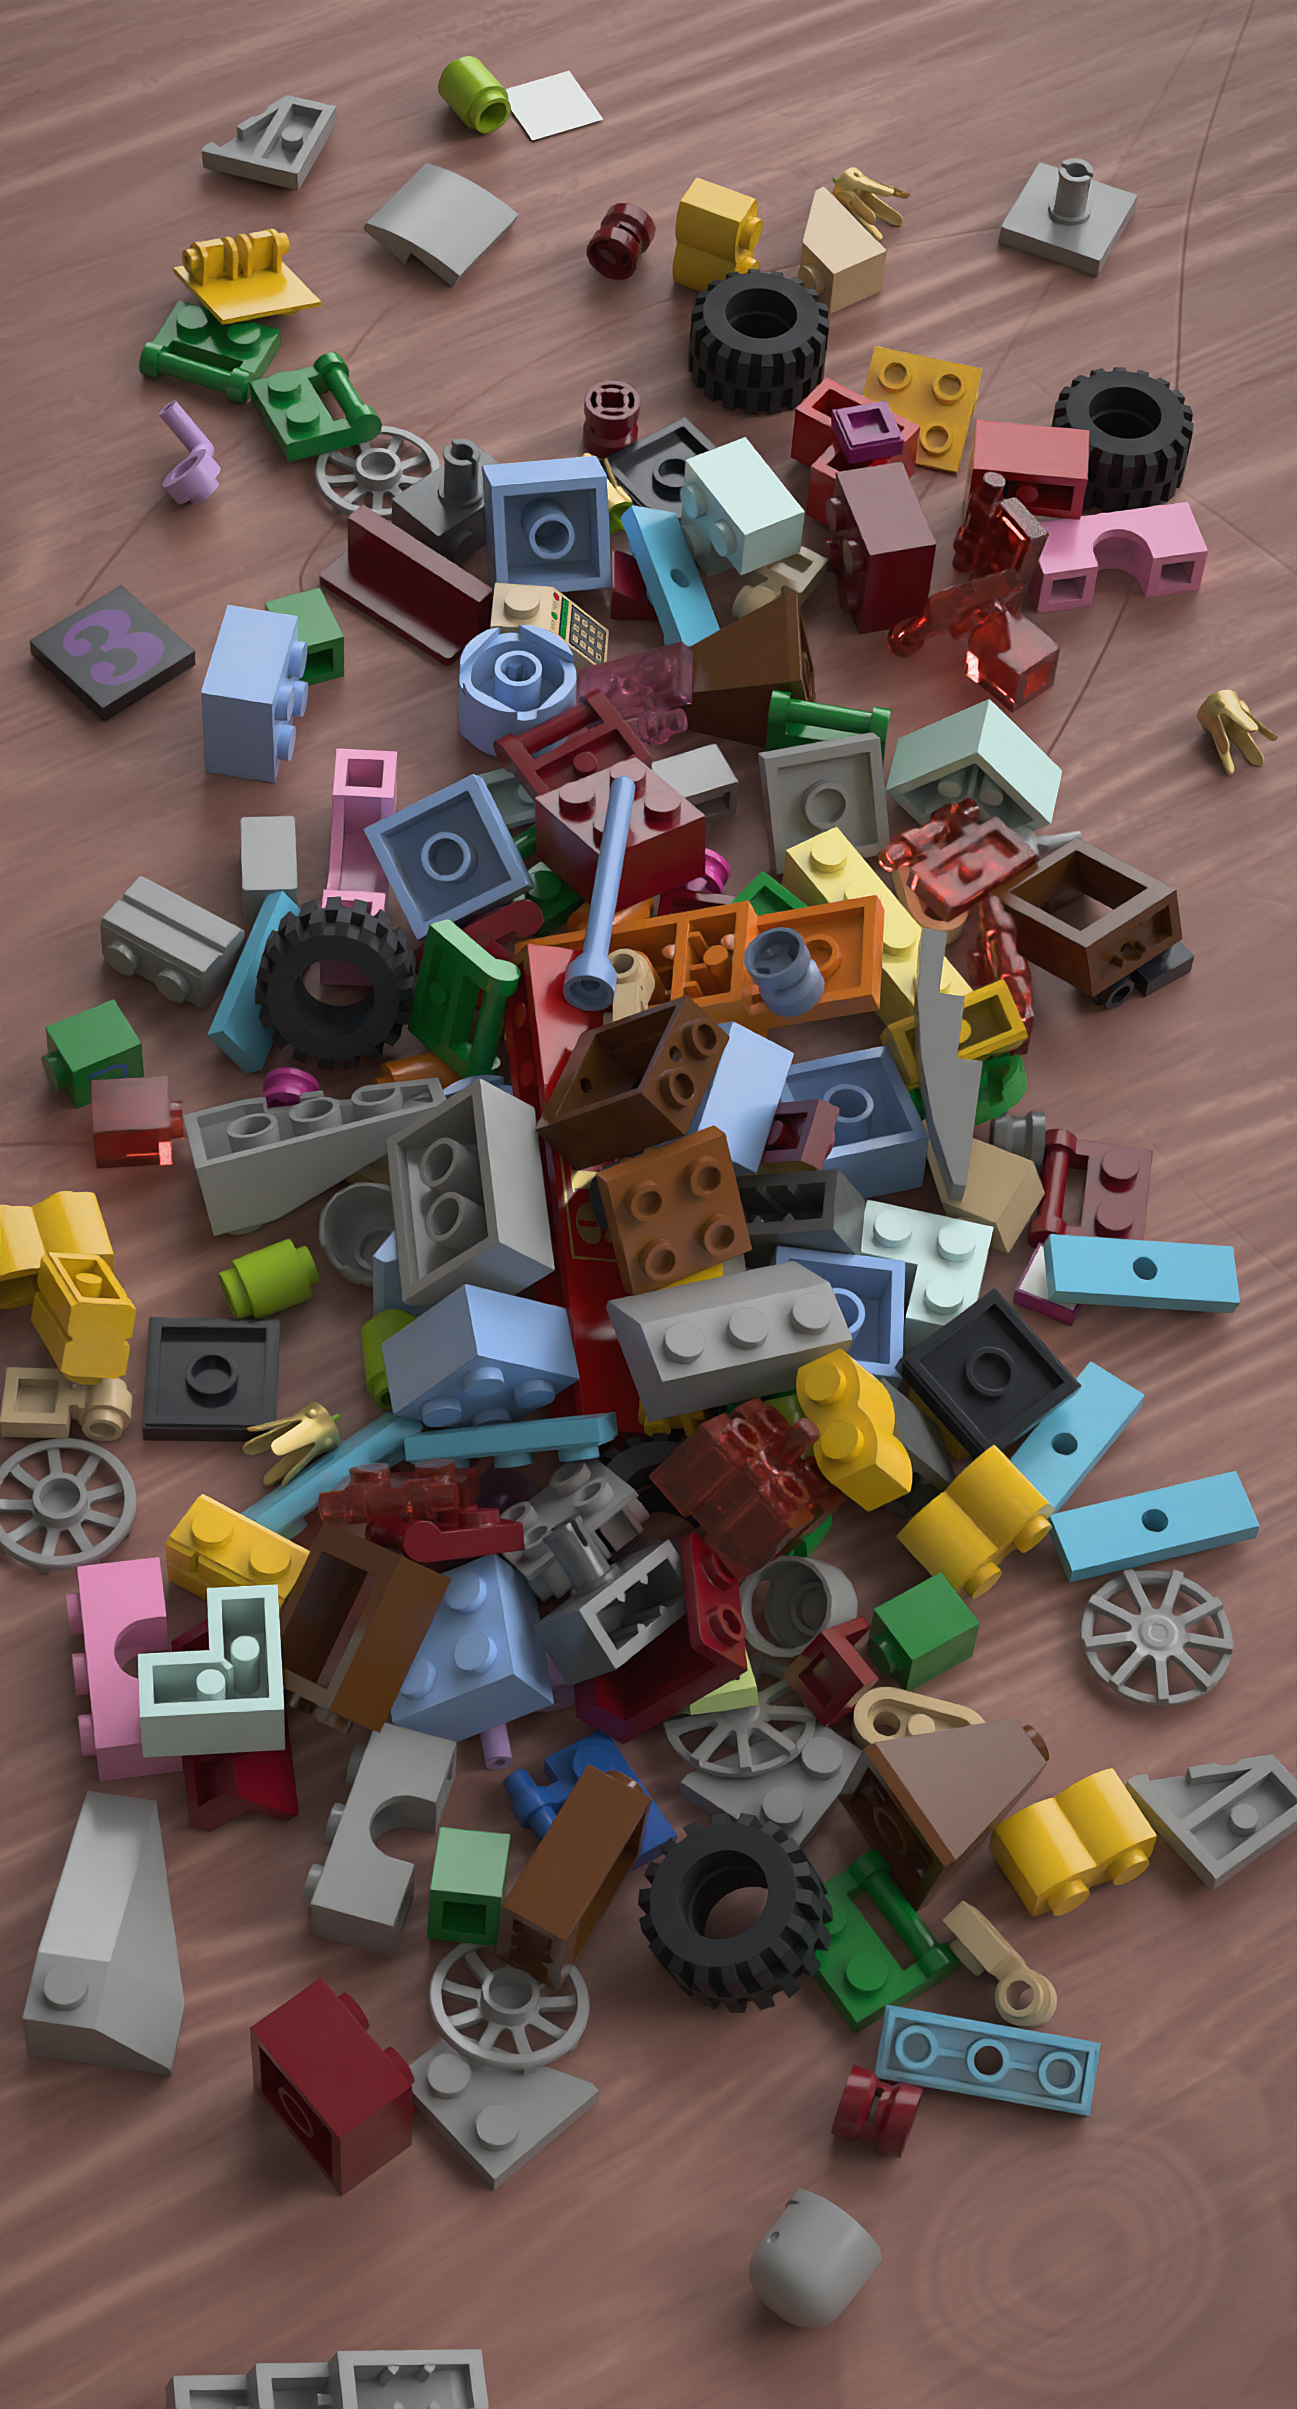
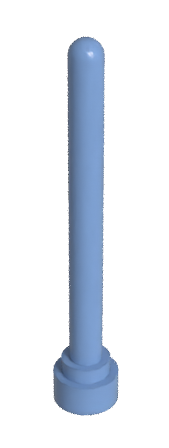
M619 776L611 784L583 952L566 969L563 995L569 1004L584 1011H599L607 1008L613 1002L617 973L608 959V952L635 794V784L627 776Z

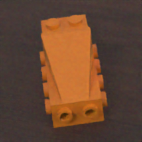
M871 895L757 916L748 900L614 924L608 955L619 949H631L647 959L655 980V988L648 1002V1009L688 995L716 1024L733 1021L767 1039L769 1028L880 1010L885 910L878 896ZM785 927L798 932L809 950L810 958L815 961L825 981L824 993L819 1002L810 1010L797 1016L784 1017L775 1015L770 1011L762 999L758 989L759 986L752 981L744 965V952L749 943L759 934L772 928ZM586 930L515 942L514 955L526 944L583 950ZM612 1003L607 1008L602 1009L603 1016L606 1012H613ZM505 1031V1039H504V1041H505L506 1050H507V1053H508L507 1039H506V1031Z

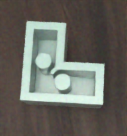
M746 437L686 460L684 486L680 490L682 502L681 528L692 557L708 577L733 567L736 568L740 575H743L800 552L805 511Z
M988 699L898 738L885 791L921 826L969 808L1003 842L1009 841L1008 837L1011 831L1016 827L1026 826L1034 831L1051 824L1062 770Z
M867 1199L864 1212L861 1256L905 1261L904 1307H908L903 1330V1356H905L978 1301L993 1227Z
M278 1584L207 1588L209 1650L138 1654L139 1710L143 1758L285 1750Z

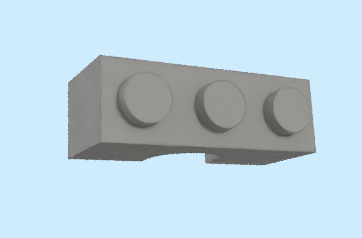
M386 1722L380 1733L372 1731L368 1745L357 1742L352 1752L346 1775V1783L353 1784L346 1805L338 1802L334 1804L326 1826L324 1843L331 1845L324 1866L315 1863L312 1865L303 1891L302 1905L311 1907L312 1935L389 1957L394 1956L414 1898L415 1864L385 1855L374 1843L384 1833L396 1828H414L436 1834L456 1776L457 1742Z

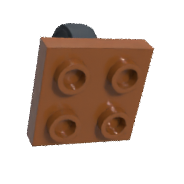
M715 1125L659 1148L650 1147L642 1153L622 1158L605 1167L602 1171L595 1173L596 1176L592 1179L589 1188L592 1210L601 1228L610 1231L623 1288L631 1296L655 1291L752 1250L726 1133Z

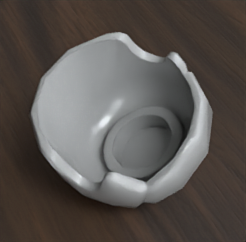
M356 1182L334 1193L320 1213L318 1234L320 1246L330 1264L345 1279L355 1285L362 1284L367 1288L373 1287V1256L395 1230L391 1187L383 1183Z

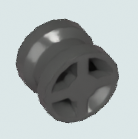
M1031 1110L1025 1116H1014L1006 1111L1002 1115L991 1119L988 1144L1033 1161L1037 1173L1040 1174L1045 1148L1044 1111Z

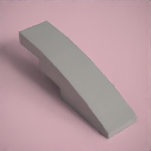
M922 928L918 945L914 998L917 1075L929 1139L948 1198L950 1200L962 1201L967 1185L982 1061L957 1058L965 996L939 993L947 932Z
M481 2349L337 2351L329 2362L255 2363L247 2375L173 2376L165 2386L167 2409H489Z

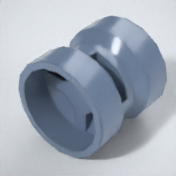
M785 927L772 928L759 934L749 943L744 952V965L752 981L759 986L758 989L762 999L770 1011L775 1015L784 1017L797 1016L810 1010L819 1002L824 993L825 981L815 961L810 958L809 950L798 932Z

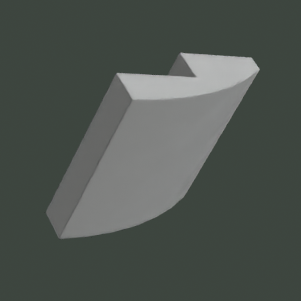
M426 163L365 224L363 230L403 264L415 255L453 288L513 226L519 214L472 181L444 168Z

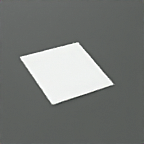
M570 71L505 89L509 96L512 112L532 141L603 120Z

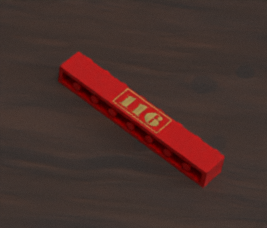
M526 944L508 961L520 969L521 975L516 993L509 996L504 1022L513 1096L534 1107L537 1125L581 1033L603 1026V1011H584L569 1004L563 995L566 969L577 956L582 954L583 950ZM581 1081V1089L583 1092H586L585 1084ZM538 1134L555 1270L535 1282L537 1302L566 1308L580 1377L575 1383L558 1393L554 1401L549 1404L550 1418L616 1412L618 1436H615L614 1440L598 1445L599 1454H604L614 1447L623 1452L625 1440L639 1436L642 1442H644L651 1436L644 1432V1426L638 1421L640 1397L606 1309L608 1301L631 1295L623 1288L610 1231L601 1228L593 1213L589 1198V1188L592 1179L596 1176L595 1173L602 1171L605 1167L625 1157L622 1156L577 1171Z

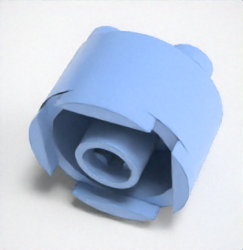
M519 625L518 632L499 634V627L486 630L473 638L467 644L460 657L458 681V730L460 734L479 750L497 757L493 746L495 740L509 733L518 736L576 705L577 672L569 646L552 632L532 625ZM569 736L531 755L534 760L559 747Z

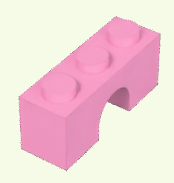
M1188 502L1111 513H1099L1082 516L1080 520H1047L1039 523L1025 524L1018 565L1036 613L1091 606L1097 573L1102 569H1119L1131 574L1139 582L1145 598L1197 591L1200 589L1208 550Z
M160 1557L77 1566L80 1593L66 1594L70 1635L84 1634L86 1653L72 1654L76 1696L90 1694L92 1713L78 1715L82 1757L96 1755L99 1781L183 1771L182 1756L143 1758L139 1710V1679L128 1675L122 1670L124 1665L132 1658L138 1656V1654L169 1650Z

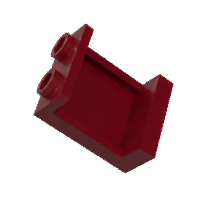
M690 1533L680 1540L687 1613L616 1670L574 1684L576 1717L623 1745L748 1671L744 1640L746 1628L741 1613L738 1585L740 1572L736 1559L726 1550L715 1547L695 1533Z

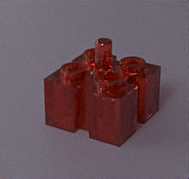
M759 1397L736 1407L728 1416L723 1413L702 1423L649 1475V1478L684 1518L693 1515L705 1529L708 1535L703 1538V1541L738 1581L762 1569L770 1560L774 1562L779 1556H785L794 1551L847 1500L843 1493L822 1474L815 1457L807 1456L804 1460L801 1457L820 1438V1431L816 1424L807 1418H800L790 1427L787 1419L777 1409L765 1404Z

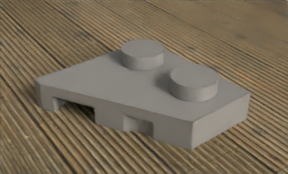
M286 95L269 105L264 113L252 116L237 125V137L221 147L214 142L205 145L201 151L203 168L299 191L337 124L336 106Z
M1273 1754L1240 1759L1238 1763L1230 1766L1212 1763L1188 1767L1187 1773L1184 1776L1149 1781L1148 1774L1135 1775L1127 1781L1125 1786L1147 1821L1211 1891L1218 1888L1297 1830V1780Z
M464 2036L466 2039H468L476 2045L479 2043L478 2040ZM444 2039L440 2040L409 2066L415 2079V2083L412 2084V2104L493 2190L497 2189L598 2103L599 2090L591 2082L545 2065L537 2067L535 2073L525 2075L523 2070L497 2069L481 2065L480 2069L469 2065V2059L454 2050ZM494 2046L490 2050L498 2053L513 2054Z

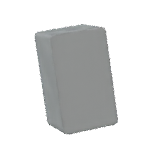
M711 744L652 763L653 772L705 815V825L733 817L736 814L739 782L717 744Z
M293 816L243 817L240 820L244 923L247 925H254L268 894L283 891L298 906L295 818Z

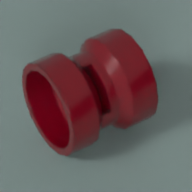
M617 203L611 206L601 222L600 229L595 232L587 246L586 255L589 263L597 272L605 277L614 280H624L631 277L642 260V253L646 252L655 237L656 227L653 219L646 211L630 203Z
M608 380L592 385L586 392L584 399L586 419L583 426L582 440L584 447L590 454L604 459L638 441L639 428L637 421L640 413V397L632 386L621 381Z
M853 2065L838 2106L831 2134L850 2141L864 2137L875 2141L879 2151L901 2158L924 2089L905 2082H900L894 2086L880 2082L874 2071ZM875 2097H879L880 2101L872 2124L867 2123Z

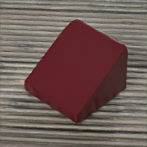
M612 550L611 619L658 620L655 609L647 598V588L636 559L625 552Z

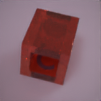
M1010 607L992 620L985 619L973 629L968 638V652L964 673L1013 713L1054 685L1061 647L1014 607Z
M168 1077L91 1080L92 1125L96 1169L172 1165V1139H184L182 1101H169Z

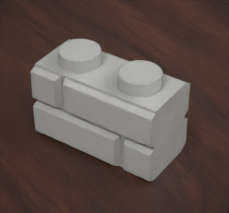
M142 876L124 893L122 901L118 900L102 917L100 924L102 955L105 956V959L112 968L127 976L135 972L155 983L157 989L173 1002L182 1003L186 1000L205 1010L222 993L223 986L229 985L245 947L244 930Z

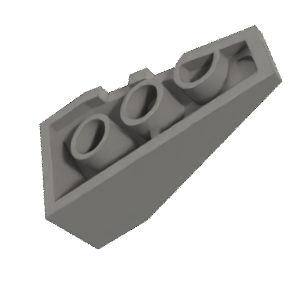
M438 1077L366 1085L356 1090L352 1094L351 1099L336 1100L324 1097L322 1090L302 1093L299 1098L300 1103L297 1105L268 1108L266 1097L244 1099L183 1115L213 1235L217 1236L224 1233L242 1235L253 1232L260 1228L263 1223L281 1218L387 1154L386 1139L446 1100Z
M87 1791L38 1949L22 2017L28 2055L171 2076L185 2013V2002L157 1802L155 1800Z

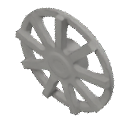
M382 426L379 435L393 436L387 449L371 448L369 442L357 444L361 454L356 461L344 456L337 450L320 454L315 466L316 489L333 507V512L339 516L343 513L348 516L360 507L354 504L365 495L371 494L373 496L372 509H369L390 521L392 520V508L382 509L383 496L387 494L393 498L403 492L399 487L409 488L423 479L406 476L404 473L431 464L432 472L441 467L436 453L423 439L400 428ZM404 440L415 444L422 450L419 455L400 462L397 456ZM329 461L354 473L328 476L325 474L326 462ZM354 485L357 486L353 491H351L348 495H346L343 498L339 497L331 489L336 487H346Z
M48 1439L22 1448L0 1466V1486L5 1477L9 1475L33 1494V1498L30 1500L0 1499V1513L33 1514L29 1521L8 1534L0 1524V1551L3 1554L7 1553L23 1564L38 1568L39 1573L49 1574L50 1570L76 1569L77 1566L100 1564L103 1557L111 1553L126 1536L130 1535L133 1529L137 1506L134 1482L123 1463L108 1450L80 1439ZM59 1448L77 1449L90 1453L86 1463L76 1476L62 1473ZM47 1450L50 1475L38 1481L20 1467L18 1463L31 1455ZM103 1461L115 1471L120 1479L114 1484L96 1490L86 1491L85 1485ZM120 1496L125 1498L120 1518L94 1511L90 1508L91 1505ZM81 1523H90L112 1532L93 1547L81 1528ZM47 1528L48 1532L41 1554L27 1550L19 1545L40 1529ZM62 1532L70 1533L80 1549V1553L54 1556L59 1536Z
M1133 1568L1123 1571L1121 1576L1112 1579L1101 1587L1095 1595L1091 1596L1081 1624V1642L1085 1657L1101 1681L1127 1699L1152 1706L1184 1704L1208 1693L1218 1684L1228 1668L1234 1641L1231 1626L1223 1610V1603L1218 1596L1214 1598L1200 1585L1183 1577L1184 1572L1175 1569L1172 1573L1157 1570L1134 1572ZM1141 1585L1167 1586L1159 1609L1152 1608ZM1127 1589L1139 1614L1134 1615L1107 1600L1118 1592ZM1178 1591L1189 1595L1201 1604L1180 1616L1172 1614ZM1097 1614H1101L1125 1625L1128 1628V1632L1093 1636V1624ZM1211 1616L1217 1628L1219 1638L1188 1633L1185 1629ZM1128 1646L1131 1656L1112 1676L1104 1668L1096 1652L1108 1648ZM1192 1647L1218 1653V1661L1210 1675L1183 1649ZM1176 1662L1193 1679L1196 1687L1179 1694L1169 1695L1167 1667ZM1140 1664L1154 1669L1155 1695L1138 1692L1124 1685Z
M754 1651L753 1657H748L756 1685L761 1673L773 1676L781 1681L758 1693L759 1705L697 1714L676 1719V1715L663 1721V1728L669 1745L687 1764L702 1772L719 1777L747 1778L759 1776L777 1770L791 1762L802 1752L808 1740L812 1738L816 1729L817 1718L803 1701L804 1707L769 1706L771 1702L794 1691V1689L781 1675L788 1667L766 1659L765 1653ZM768 1721L802 1722L804 1728L800 1737L794 1743L769 1725ZM709 1726L714 1727V1730L693 1753L679 1739L681 1734ZM764 1738L782 1754L768 1762L752 1766L750 1746ZM723 1743L737 1748L739 1767L712 1764L708 1762V1758Z
M463 1943L448 1953L436 1967L428 1992V2006L433 2021V2030L437 2037L442 2036L454 2050L468 2058L469 2065L480 2069L481 2065L497 2069L523 2070L525 2075L535 2073L537 2067L553 2062L567 2052L572 2053L577 2047L578 2041L587 2025L590 2001L585 1981L575 1965L568 1976L573 1983L576 1993L574 1995L556 1997L539 1996V1990L545 1984L534 1979L529 1973L514 1968L507 1963L506 1968L490 1972L475 1951L490 1945ZM461 1959L482 1984V1988L475 1989L447 1980L446 1975L450 1968ZM441 1995L478 2006L456 2015L447 2016L443 2008ZM577 2011L568 2031L557 2027L539 2015V2012ZM480 2022H487L489 2024L477 2045L457 2031ZM524 2027L532 2028L554 2043L541 2050L532 2052ZM506 2030L511 2034L517 2054L490 2051L502 2031Z

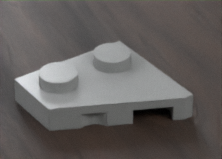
M817 1721L812 1738L808 1740L802 1752L785 1766L770 1773L747 1778L719 1777L696 1770L687 1774L681 1781L679 1795L710 1816L727 1813L734 1824H737L741 1813L756 1815L763 1827L768 1821H771L781 1827L789 1839L793 1838L801 1850H803L840 1803L838 1796L862 1750L829 1728L823 1727ZM797 1724L780 1733L795 1743L802 1733L804 1724ZM765 1739L750 1746L752 1766L768 1762L782 1755L775 1746ZM738 1752L712 1764L739 1767Z

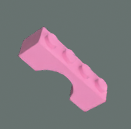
M336 749L332 792L329 873L327 890L323 889L322 908L326 906L327 897L341 896V906L353 908L356 898L368 902L366 913L375 916L379 909L388 914L390 883L364 832V828L396 813L397 752ZM338 959L319 961L320 984L372 987L371 982L363 971L349 962Z

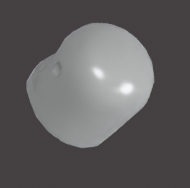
M780 1555L755 1566L747 1573L739 1588L742 1619L746 1628L745 1638L754 1648L770 1656L797 1658L821 1631L857 1618L858 1600L852 1583L840 1569L822 1560ZM764 1580L771 1581L765 1597L764 1616L770 1634L783 1649L770 1644L756 1629L751 1613L752 1595L758 1584Z
M797 2188L787 2201L785 2211L761 2239L753 2252L749 2264V2278L757 2296L778 2317L800 2328H824L833 2323L844 2312L880 2265L883 2256L870 2234L841 2208L817 2194Z

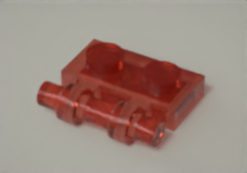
M988 472L984 475L981 485L975 487L967 503V510L970 513L966 525L959 527L953 541L955 555L952 560V566L962 573L971 572L966 589L999 625L1016 620L1049 533L1016 497L1004 500L1002 492L1006 480L998 473Z
M965 798L956 805L952 803L944 804L930 814L928 822L917 829L914 827L905 828L892 837L891 845L878 853L879 863L887 872H893L903 865L907 867L915 866L910 869L906 885L947 923L988 898L987 894L1034 865L1038 854L997 816L978 826L974 821L980 817V809L971 798ZM941 841L946 843L953 842L942 850L936 846Z
M990 896L982 899L977 904L981 920L977 925L978 935L975 950H969L967 953L968 975L971 984L974 987L981 986V988L1004 979L1028 1035V1038L1018 1048L1009 1051L1010 1056L1015 1054L1024 1055L1028 1052L1035 1018L1030 1004L1032 1001L1030 991L1032 974L1027 959L1024 956L1018 955L1016 949L1018 934L1013 917L1010 913L1004 912L1001 900L998 897Z
M447 1458L419 1462L415 1464V1471L390 1473L389 1465L385 1463L355 1466L349 1469V1476H345L330 1492H320L318 1502L319 1513L322 1520L346 1518L349 1525L372 1523L377 1516L407 1514L409 1520L432 1519L439 1511L466 1509L480 1493L477 1467L456 1468L455 1460Z

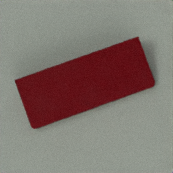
M361 505L347 517L348 549L320 572L321 585L445 666H450L459 659L463 650L473 638L490 629L494 596L493 588L364 505Z
M208 1618L172 1640V1652L209 1650ZM285 1703V1750L183 1755L190 1826L212 1832L247 1810L259 1812L283 1821H288L298 1815V1801Z

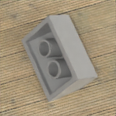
M481 1078L386 1139L402 1300L410 1306L436 1305L464 1284L515 1295L555 1270L538 1133L535 1131L537 1126L535 1109Z
M796 1261L610 1300L606 1306L649 1422L796 1389L797 1373L800 1367L839 1348L848 1353L853 1340L830 1282Z

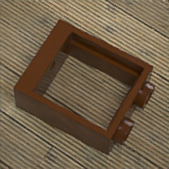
M1079 838L1070 841L987 894L995 943L1092 997L1183 939L1177 890ZM1082 894L1113 909V911L1082 931L1051 915ZM1125 944V948L1120 953L1122 946Z
M688 995L581 1033L535 1131L577 1171L685 1136L730 1036ZM642 1078L639 1087L631 1090L635 1080ZM581 1081L585 1084L586 1092H583L581 1089Z
M324 1521L279 1617L284 1703L302 1712L311 1714L310 1717L349 1734L354 1722L380 1733L451 1579ZM367 1574L375 1575L379 1579L328 1688L317 1683L318 1678Z
M590 1764L587 1765L502 1904L496 1958L514 1968L529 1973L537 1981L557 1992L559 1991L642 1852L652 1798L643 1794V1789L636 1781L615 1770H608L604 1773Z

